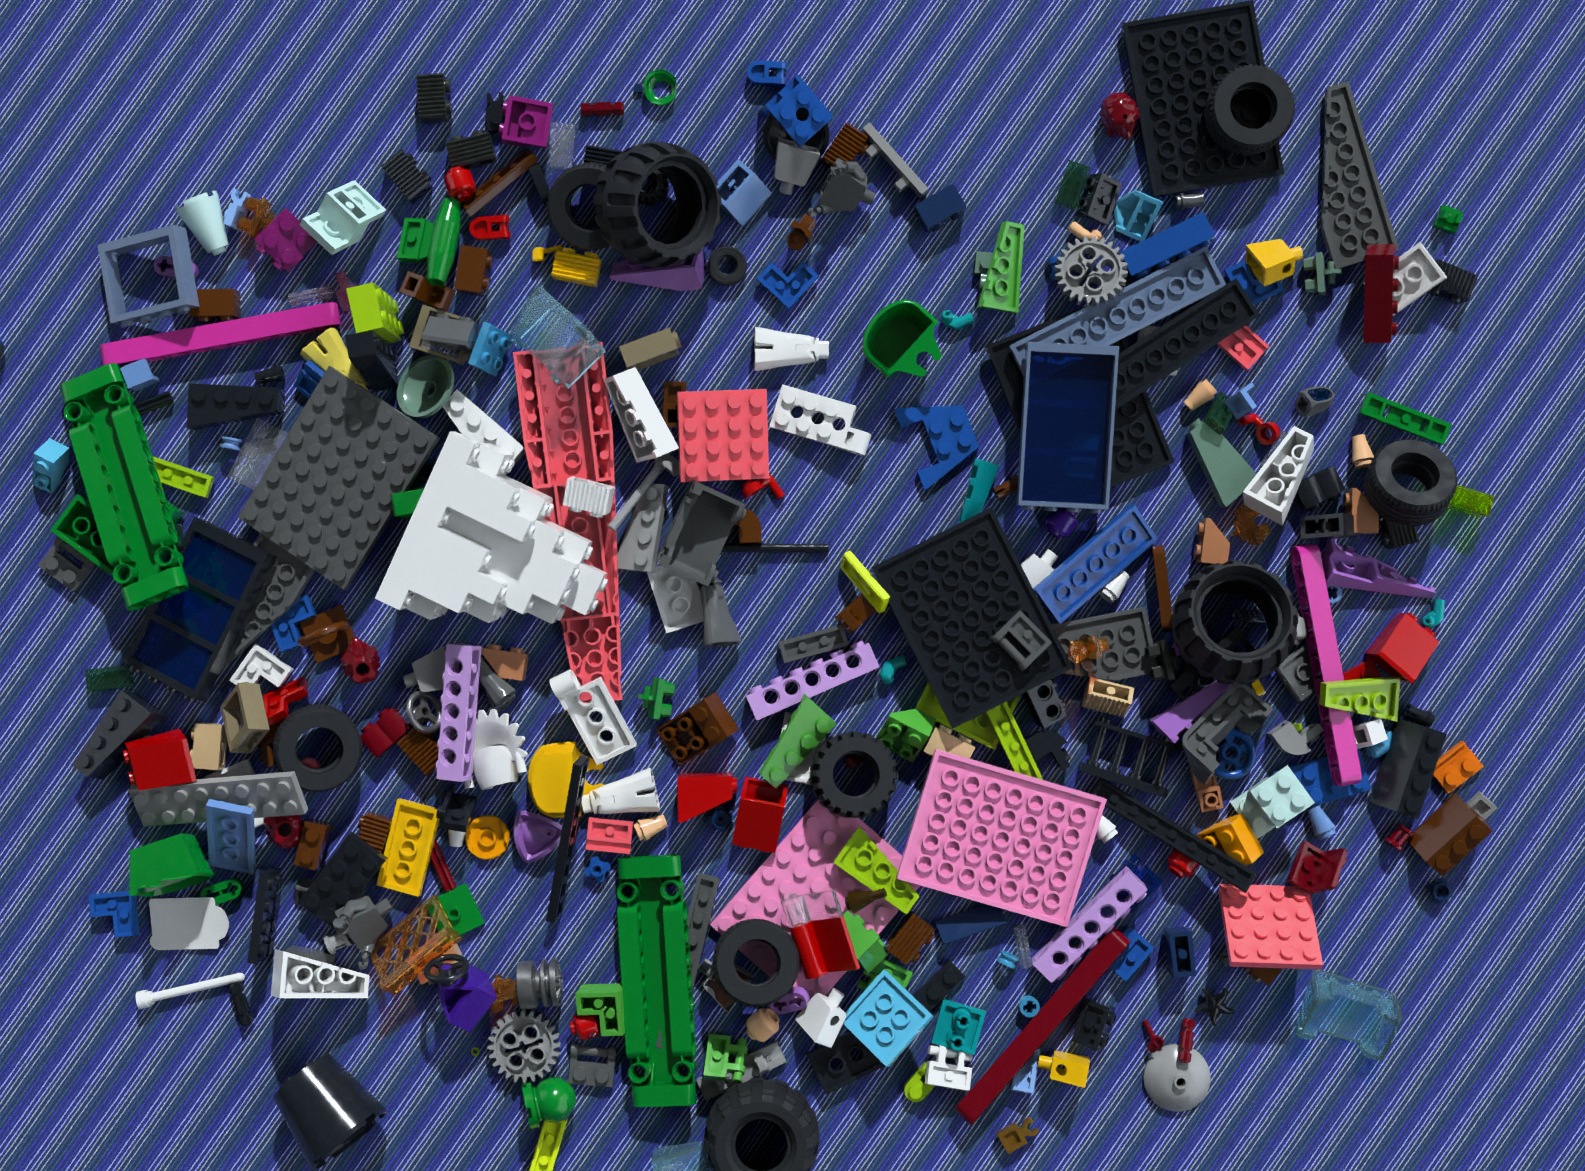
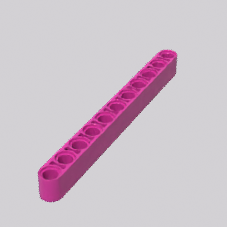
M330 302L101 344L99 348L103 366L116 363L123 367L141 359L151 362L326 330L332 327L336 328L341 326L338 304Z
M1314 543L1293 546L1290 556L1301 616L1305 619L1306 643L1321 724L1324 730L1323 735L1331 778L1337 787L1357 784L1361 782L1362 774L1350 711L1325 707L1319 704L1321 682L1344 680L1320 549Z

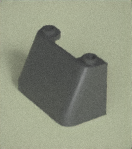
M693 480L683 497L656 559L658 565L706 586H709L710 582L714 583L718 575V570H716L718 557L733 525L737 521L741 522L746 513V509H744L746 504Z
M1242 683L1232 685L1182 737V748L1195 777L1203 784L1213 776L1215 769L1220 765L1215 758L1216 752L1219 749L1217 745L1230 731L1237 727L1245 734H1253L1265 723L1274 710L1247 685Z

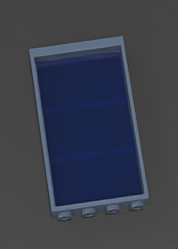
M1026 342L1016 504L1022 505L1021 509L1035 510V506H1044V511H1057L1058 507H1065L1066 512H1080V508L1089 509V513H1102L1103 509L1109 510L1119 346Z

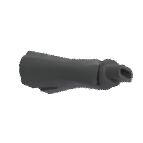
M718 575L714 583L710 582L709 586L701 584L700 588L704 616L703 647H725L741 642L740 635L728 609L723 586L719 585L722 583V580H718Z
M481 656L479 686L492 709H497V712H500L515 699L516 690L495 674Z

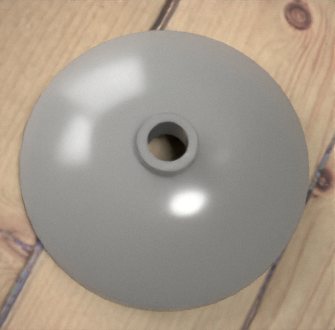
M1179 1044L1163 1046L1159 1051L1157 1050L1146 1062L1143 1072L1144 1086L1152 1101L1159 1107L1174 1112L1186 1111L1197 1106L1205 1098L1211 1080L1207 1062L1195 1049L1192 1048V1051H1190L1192 1054L1190 1063H1181L1177 1060L1178 1052L1181 1051ZM1179 1078L1184 1080L1181 1085L1176 1083Z

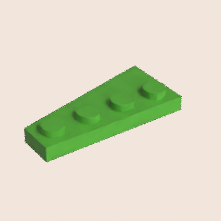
M1009 221L1001 223L979 300V308L1012 314L1019 312L1025 225Z
M805 693L798 709L790 717L791 721L787 728L783 729L779 736L780 740L776 747L772 748L759 771V774L775 788L791 774L837 725Z

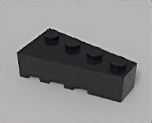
M189 383L186 428L196 431L232 422L236 423L253 418L282 414L285 407V391L272 387Z

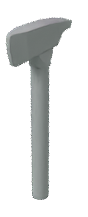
M668 453L654 458L655 464L653 469L610 522L608 528L615 531L661 472L667 470L673 477H677L679 475V460Z

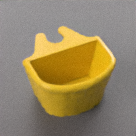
M576 741L542 745L530 761L527 779L530 797L537 809L550 818H564L573 763L581 755H584L577 749ZM589 757L587 772L592 769H603V763L596 765L594 759ZM585 780L583 795L590 794V791L604 784L591 785ZM581 803V808H580L579 817L582 816V803Z

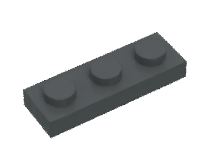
M840 624L779 641V646L784 663L848 646L844 627Z

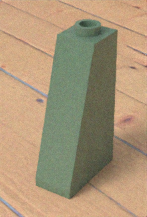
M1198 418L1188 426L1191 430L1186 433V436L1218 505L1221 508H1225L1243 493L1256 476V473L1208 418L1203 420Z

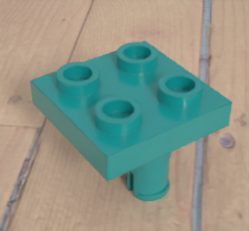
M942 999L931 1043L975 1055L986 1011Z

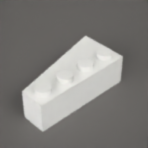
M275 949L271 996L277 998H368L369 975Z

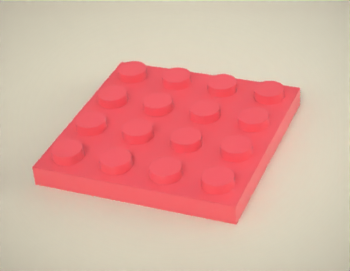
M767 389L677 392L680 482H693V480L769 479Z
M1231 884L1219 885L1218 891L1230 967L1321 970L1323 962L1310 894L1295 886L1251 885L1248 891L1244 893Z

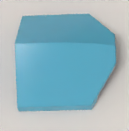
M1137 190L1124 195L1119 199L1114 209L1116 231L1140 242L1145 240L1163 202Z

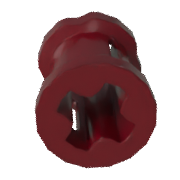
M1397 822V828L1384 841L1394 849L1402 852L1403 845L1415 834Z

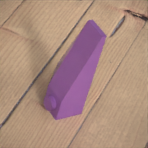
M703 247L702 251L693 258L673 266L650 267L628 259L613 264L610 278L616 281L677 291L702 289L705 277Z

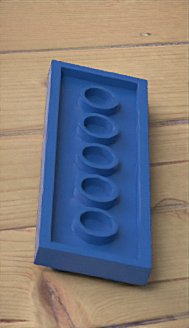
M1130 504L1036 585L1033 590L1055 622L1061 624L1158 538L1137 507Z

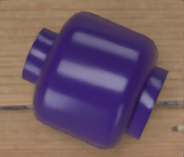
M1063 507L1058 508L1057 511H1052L1045 520L1046 530L1057 539L1061 537L1068 538L1078 526V520L1075 517L1077 513L1066 512V508Z

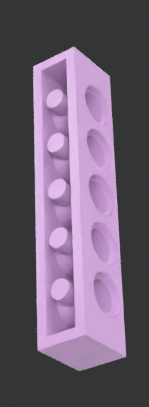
M863 640L850 645L852 650L844 653L841 649L830 654L831 659L823 662V659L820 658L811 662V667L806 670L799 667L790 671L791 676L785 679L779 676L770 680L769 686L762 688L760 684L749 689L750 694L746 695L756 720L801 702L804 693L810 698L879 668L870 644H864ZM850 655H855L859 659V664L855 668H850L846 664V660ZM830 664L837 665L839 669L838 674L834 677L826 674V667ZM815 673L818 676L817 684L813 686L808 685L805 681L807 674ZM788 682H795L797 684L798 690L795 694H788L785 691V685ZM768 691L776 692L778 696L776 702L768 703L764 697L765 693Z
M447 644L444 652L445 671L442 676L444 686L441 696L442 713L439 719L440 738L437 743L439 752L436 763V779L457 782L472 779L482 646ZM460 663L462 664V671L459 670ZM458 685L460 686V694L457 691ZM456 708L459 710L458 716L456 715ZM455 730L457 732V738L454 737ZM453 753L455 754V761L452 758Z
M1125 866L1069 921L1068 927H1063L1031 958L1032 965L1051 983L1055 979L1060 980L1066 974V969L1071 964L1075 965L1083 957L1082 953L1087 948L1089 950L1098 943V938L1103 933L1107 934L1112 930L1115 925L1114 922L1119 917L1122 919L1130 912L1131 909L1129 907L1135 902L1139 903L1144 899L1147 894L1146 885ZM1124 890L1128 892V896L1125 899H1118L1116 897L1119 891ZM1105 906L1112 908V912L1108 915L1100 912ZM1088 922H1095L1097 924L1093 930H1087L1084 927ZM1073 937L1081 940L1076 946L1069 944V940ZM1056 953H1063L1065 955L1061 961L1054 960L1053 956Z

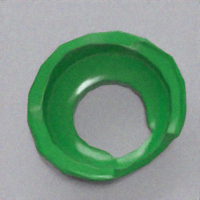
M664 69L650 72L643 85L646 98L652 104L658 106L670 103L676 94L677 80L675 76ZM662 81L671 85V95L664 98L656 97L653 93V86L657 82Z

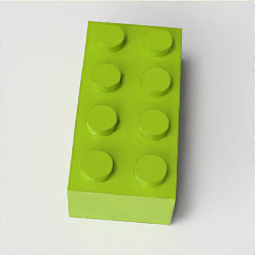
M373 282L346 288L356 333L373 331L389 343L402 341L401 334H404V329L401 321L397 319L396 313L399 312V307L396 299L393 300L387 292L383 291L382 288Z

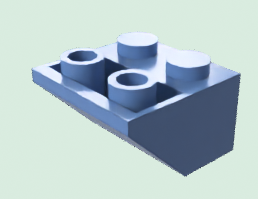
M739 159L717 182L718 193L721 195L722 201L720 208L742 227L772 195L758 176Z

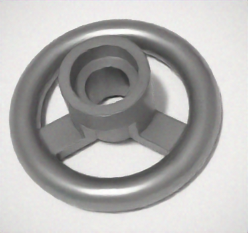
M416 691L412 693L406 703V715L411 725L419 732L426 734L433 733L440 728L439 719L442 707L437 698L429 692L421 693V691ZM420 697V705L413 707L414 701ZM428 700L433 704L436 716L431 713L428 707ZM429 720L433 725L425 727L421 723Z

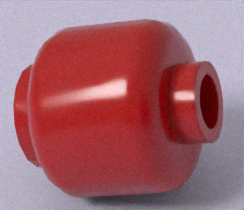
M462 166L453 167L448 170L444 177V183L450 198L463 202L469 200L471 195L475 193L476 185L470 170Z
M1176 850L1167 859L1168 870L1181 879L1183 877H1191L1199 867V864Z
M577 1012L573 1014V1021L569 1022L572 1036L577 1034V1037L583 1041L600 1034L599 1015H577Z

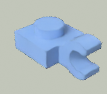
M234 188L231 192V198L234 203H230L225 211L223 224L241 232L248 213L245 208L250 201L251 195L244 192L242 198L239 199L240 191Z

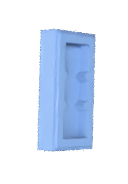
M1040 1049L1035 1051L1036 1053L1012 1079L1011 1090L1034 1094Z

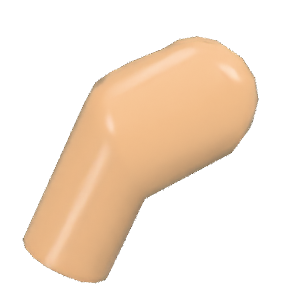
M1073 222L1068 229L1069 232L1081 240L1084 239V236L1088 238V241H1092L1093 236H1096L1097 242L1102 238V234L1098 230L1094 229L1090 233L1077 222Z

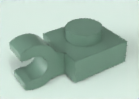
M976 252L974 275H980L978 291L983 290L993 253Z

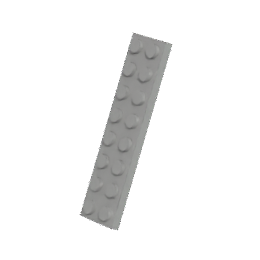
M295 771L197 779L195 782L138 791L135 785H132L128 789L143 827L207 822L206 804L209 799L254 808V818L302 815L308 810Z

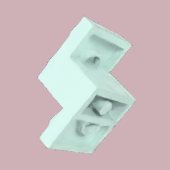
M354 180L326 193L318 211L303 218L299 225L321 244L325 250L333 255L359 242L369 223L383 217L386 209Z
M1288 765L1269 778H1264L1230 801L1238 814L1244 813L1257 839L1273 828H1279L1315 803Z

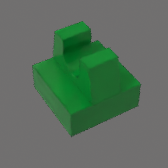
M1441 205L1432 227L1453 235L1456 233L1461 222L1463 212L1446 205Z

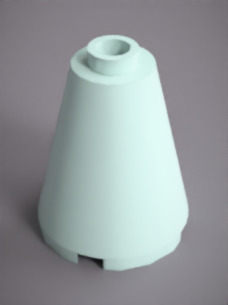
M214 190L212 191L213 196H208L206 192L183 201V207L179 208L177 204L174 208L206 252L213 253L216 256L226 252L225 247L229 244L225 224H223L224 220L219 195Z

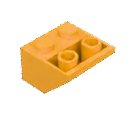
M1244 813L1226 818L1196 835L1245 866L1252 864L1264 853Z

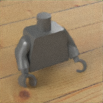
M840 158L836 159L833 167H830L831 171L820 190L819 203L821 204H818L814 210L809 208L807 215L814 218L817 214L824 215L846 210L854 211L859 201L869 205L872 204L875 192L866 189L867 176L858 162L843 161Z
M364 896L360 899L349 900L344 907L335 911L337 918L333 921V926L337 928L336 932L342 935L348 933L363 954L364 965H362V962H358L360 969L368 967V956L372 955L378 938L387 929L388 925L382 916L393 909L387 898L374 905L369 896Z

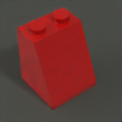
M1398 613L1364 653L1391 677L1401 678L1400 682L1413 683L1439 644V641L1434 638L1436 636L1435 633L1427 627H1421L1417 623L1419 620L1411 613Z
M180 729L125 743L126 750L122 751L126 764L130 763L132 770L128 772V777L131 785L135 784L138 791L197 781L187 739Z
M733 772L680 773L677 777L678 823L685 822L732 799L734 793L738 791V780L733 778Z
M745 777L732 839L733 845L741 848L758 849L762 852L776 853L788 785L780 784L775 788L768 781Z

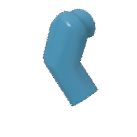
M1385 730L1387 740L1366 747V755L1372 756V758H1379L1387 753L1390 749L1392 731Z

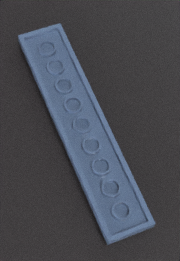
M1205 247L1122 288L1120 294L1115 292V299L1112 300L1108 297L1107 304L1099 300L1098 307L1093 303L1089 307H1085L1010 345L1009 349L1024 376L1026 342L1110 346L1214 293L1226 285L1208 248ZM1031 355L1029 386L1084 358Z

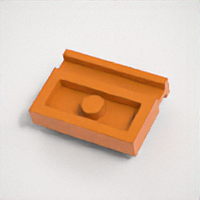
M1460 741L1439 757L1433 777L1444 792L1449 794L1484 766L1471 749L1466 746V743Z

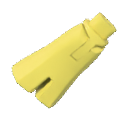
M335 327L327 329L316 338L319 343L312 341L300 352V355L307 362L311 360L324 372H326L329 366H332L367 389L364 377L361 376L359 369H356L350 361L347 348Z

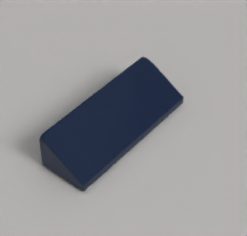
M987 904L935 921L943 944L1007 923L1001 908Z

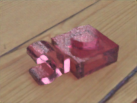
M340 271L335 273L340 289L335 290L343 312H347L351 308L346 288L358 285L357 283L350 284L346 272Z

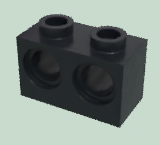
M1053 679L1022 694L1035 724L1044 729L1067 716L1064 710L1066 708L1065 703L1057 695L1055 690L1057 685ZM1040 686H1042V687H1043V690H1042V692L1038 695V693H1037L1038 688H1039ZM1051 705V711L1046 714L1047 707Z

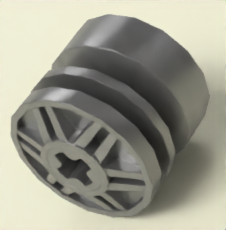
M542 959L540 970H537L534 960L518 962L516 978L520 1008H537L540 997L545 1007L550 1006L551 999L554 1007L560 1006L563 993V974L558 959H551L549 966L547 960Z

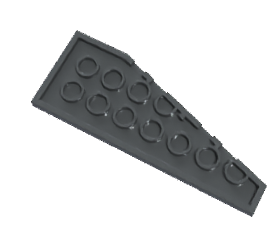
M1349 81L1325 89L1321 231L1330 261H1334L1335 269L1365 262L1368 245L1396 244V252L1399 251Z
M261 533L253 545L277 556V559L222 670L297 603L315 572L314 569ZM246 557L225 594L239 601L257 562ZM221 600L200 637L217 645L235 607ZM196 643L175 680L195 690L213 651Z
M1145 606L1052 625L1073 666L1072 669L1062 674L1115 681L1149 674V668L1158 666L1156 658L1147 659L1145 657L1144 648L1153 645Z

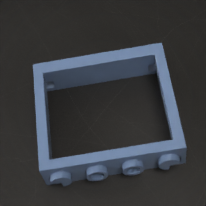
M169 225L97 245L111 324L121 325V328L134 327V323L137 322L151 323L153 318H170L173 313L186 314L190 309L200 307L186 228ZM170 242L179 299L126 313L117 255Z

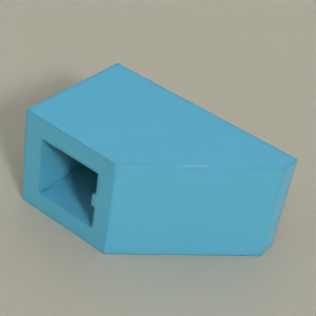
M49 438L33 453V485L51 494L56 490L69 463V447Z

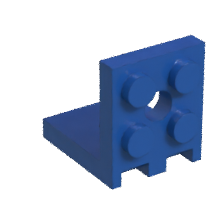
M799 75L759 110L763 117L770 113L799 148L834 117ZM802 108L807 111L808 117L806 121L797 119L796 111Z

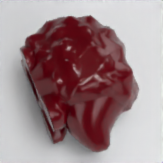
M1125 92L1111 93L1103 100V104L1100 106L1102 110L1099 113L1102 117L1104 128L1107 129L1106 135L1109 137L1118 135L1125 140H1129L1136 126V120L1140 117L1139 109L1136 106V102L1126 95Z
M353 637L346 652L341 655L345 676H348L351 681H354L356 684H367L375 680L381 665L378 651L374 646H369L359 638Z
M301 815L264 818L266 834L269 836L270 842H274L275 846L282 849H291L299 844L304 827Z

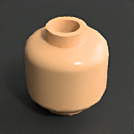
M760 1008L747 1019L746 1032L752 1040L765 1042L778 1031L779 1018L771 1009Z

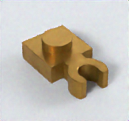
M1031 1117L1025 1118L1019 1127L1016 1122H1013L996 1132L1008 1154L1027 1144L1025 1139L1027 1135L1035 1136L1038 1134L1039 1130L1037 1127L1032 1130L1027 1129L1028 1124L1033 1122Z

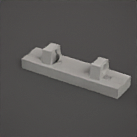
M870 122L863 127L862 133L868 136V141L872 144L866 149L865 154L871 160L877 154H881L901 177L894 186L899 193L909 186L920 199L924 197L929 188Z
M777 1040L744 1057L745 1074L742 1076L741 1083L786 1062V1058ZM727 1073L726 1075L727 1084L724 1081L703 1079V1076L696 1080L706 1101L727 1091L728 1088L736 1084L732 1081V1073Z

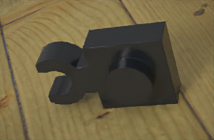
M499 92V99L493 101L491 94L487 93V101L492 107L485 109L488 132H499L500 123L504 124L505 115H502V105L505 98L503 93Z

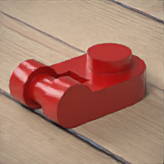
M508 215L477 217L470 223V233L477 240L511 239V233L508 231V224L510 223ZM492 224H499V231H493Z

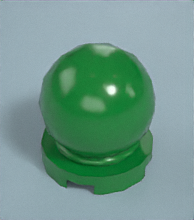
M549 1077L542 1080L536 1088L532 1087L531 1082L522 1084L526 1109L528 1108V1121L531 1129L540 1127L539 1121L542 1120L549 1123L560 1122L568 1118L575 1108V1090L569 1082L560 1077Z

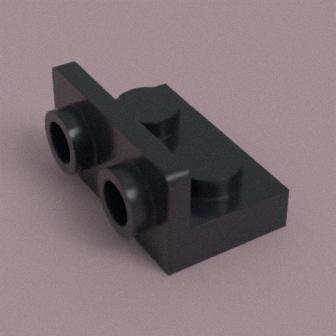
M1103 173L1090 174L1085 181L1084 192L1077 204L1076 216L1079 218L1087 217L1103 226L1108 225L1122 183Z
M450 783L448 791L443 793L442 805H439L436 818L440 819L439 828L466 832L477 803V797L455 793V784Z
M1085 998L1072 1041L1095 1051L1102 1050L1103 1047L1105 1048L1110 1038V1035H1108L1109 1028L1113 1026L1116 1020V1013H1114L1116 1007L1107 1006Z

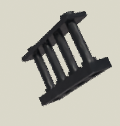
M1100 717L1099 721L1093 719L1092 724L1098 725L1099 729L1089 760L1087 759L1086 763L1080 762L1077 770L1166 798L1169 789L1163 787L1164 783L1162 780L1172 748L1181 751L1182 747L1176 745V742L1171 743L1166 737H1163L1162 741L1112 725L1113 720ZM1111 729L1121 732L1111 766H1108L1106 770L1099 767L1100 763H1098L1107 731ZM1129 735L1142 739L1132 773L1126 776L1120 774L1121 769L1119 768ZM1153 742L1163 745L1154 778L1148 783L1142 781L1143 776L1140 775L1150 743Z

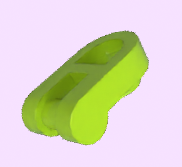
M926 1061L904 1085L905 1096L911 1102H920L935 1087L934 1085L925 1084L921 1080L924 1075L926 1076Z

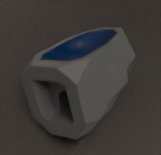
M1323 386L1306 388L1299 392L1295 400L1296 411L1301 417H1312L1333 405L1335 394L1331 389Z

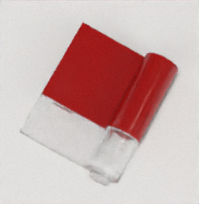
M835 890L801 895L792 892L783 896L784 900L781 901V905L792 939L798 950L799 961L805 979H813L828 972L849 971L860 968Z

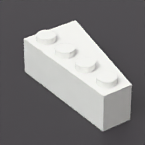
M636 367L603 379L637 463L657 458L679 448Z
M456 389L443 406L462 435L479 443L493 444L514 454V465L526 453L525 447L459 390Z
M1295 426L1290 430L1243 491L1245 506L1283 526L1314 451L1313 435Z

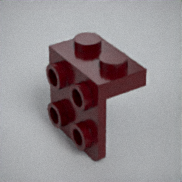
M1307 841L1301 842L1287 882L1307 894L1333 890L1339 883L1340 872L1346 863L1347 850L1339 848L1322 851Z

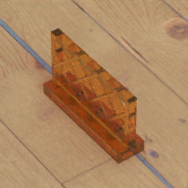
M431 895L376 942L370 957L381 979L378 984L382 991L396 995L424 971L426 964L430 960L443 955L461 940L459 932L453 930L436 895ZM433 904L435 907L433 916L428 917L426 916L428 908ZM419 919L416 931L410 930L412 921ZM425 920H431L428 933L422 932ZM437 921H440L444 928L435 934ZM400 932L402 933L400 944L395 945L393 944L395 936ZM408 934H415L412 947L406 946ZM421 935L427 936L426 943L418 948ZM385 946L383 959H379L376 952ZM392 948H398L395 961L389 960ZM404 949L411 950L409 957L404 962H401ZM388 963L394 964L392 972L387 975Z

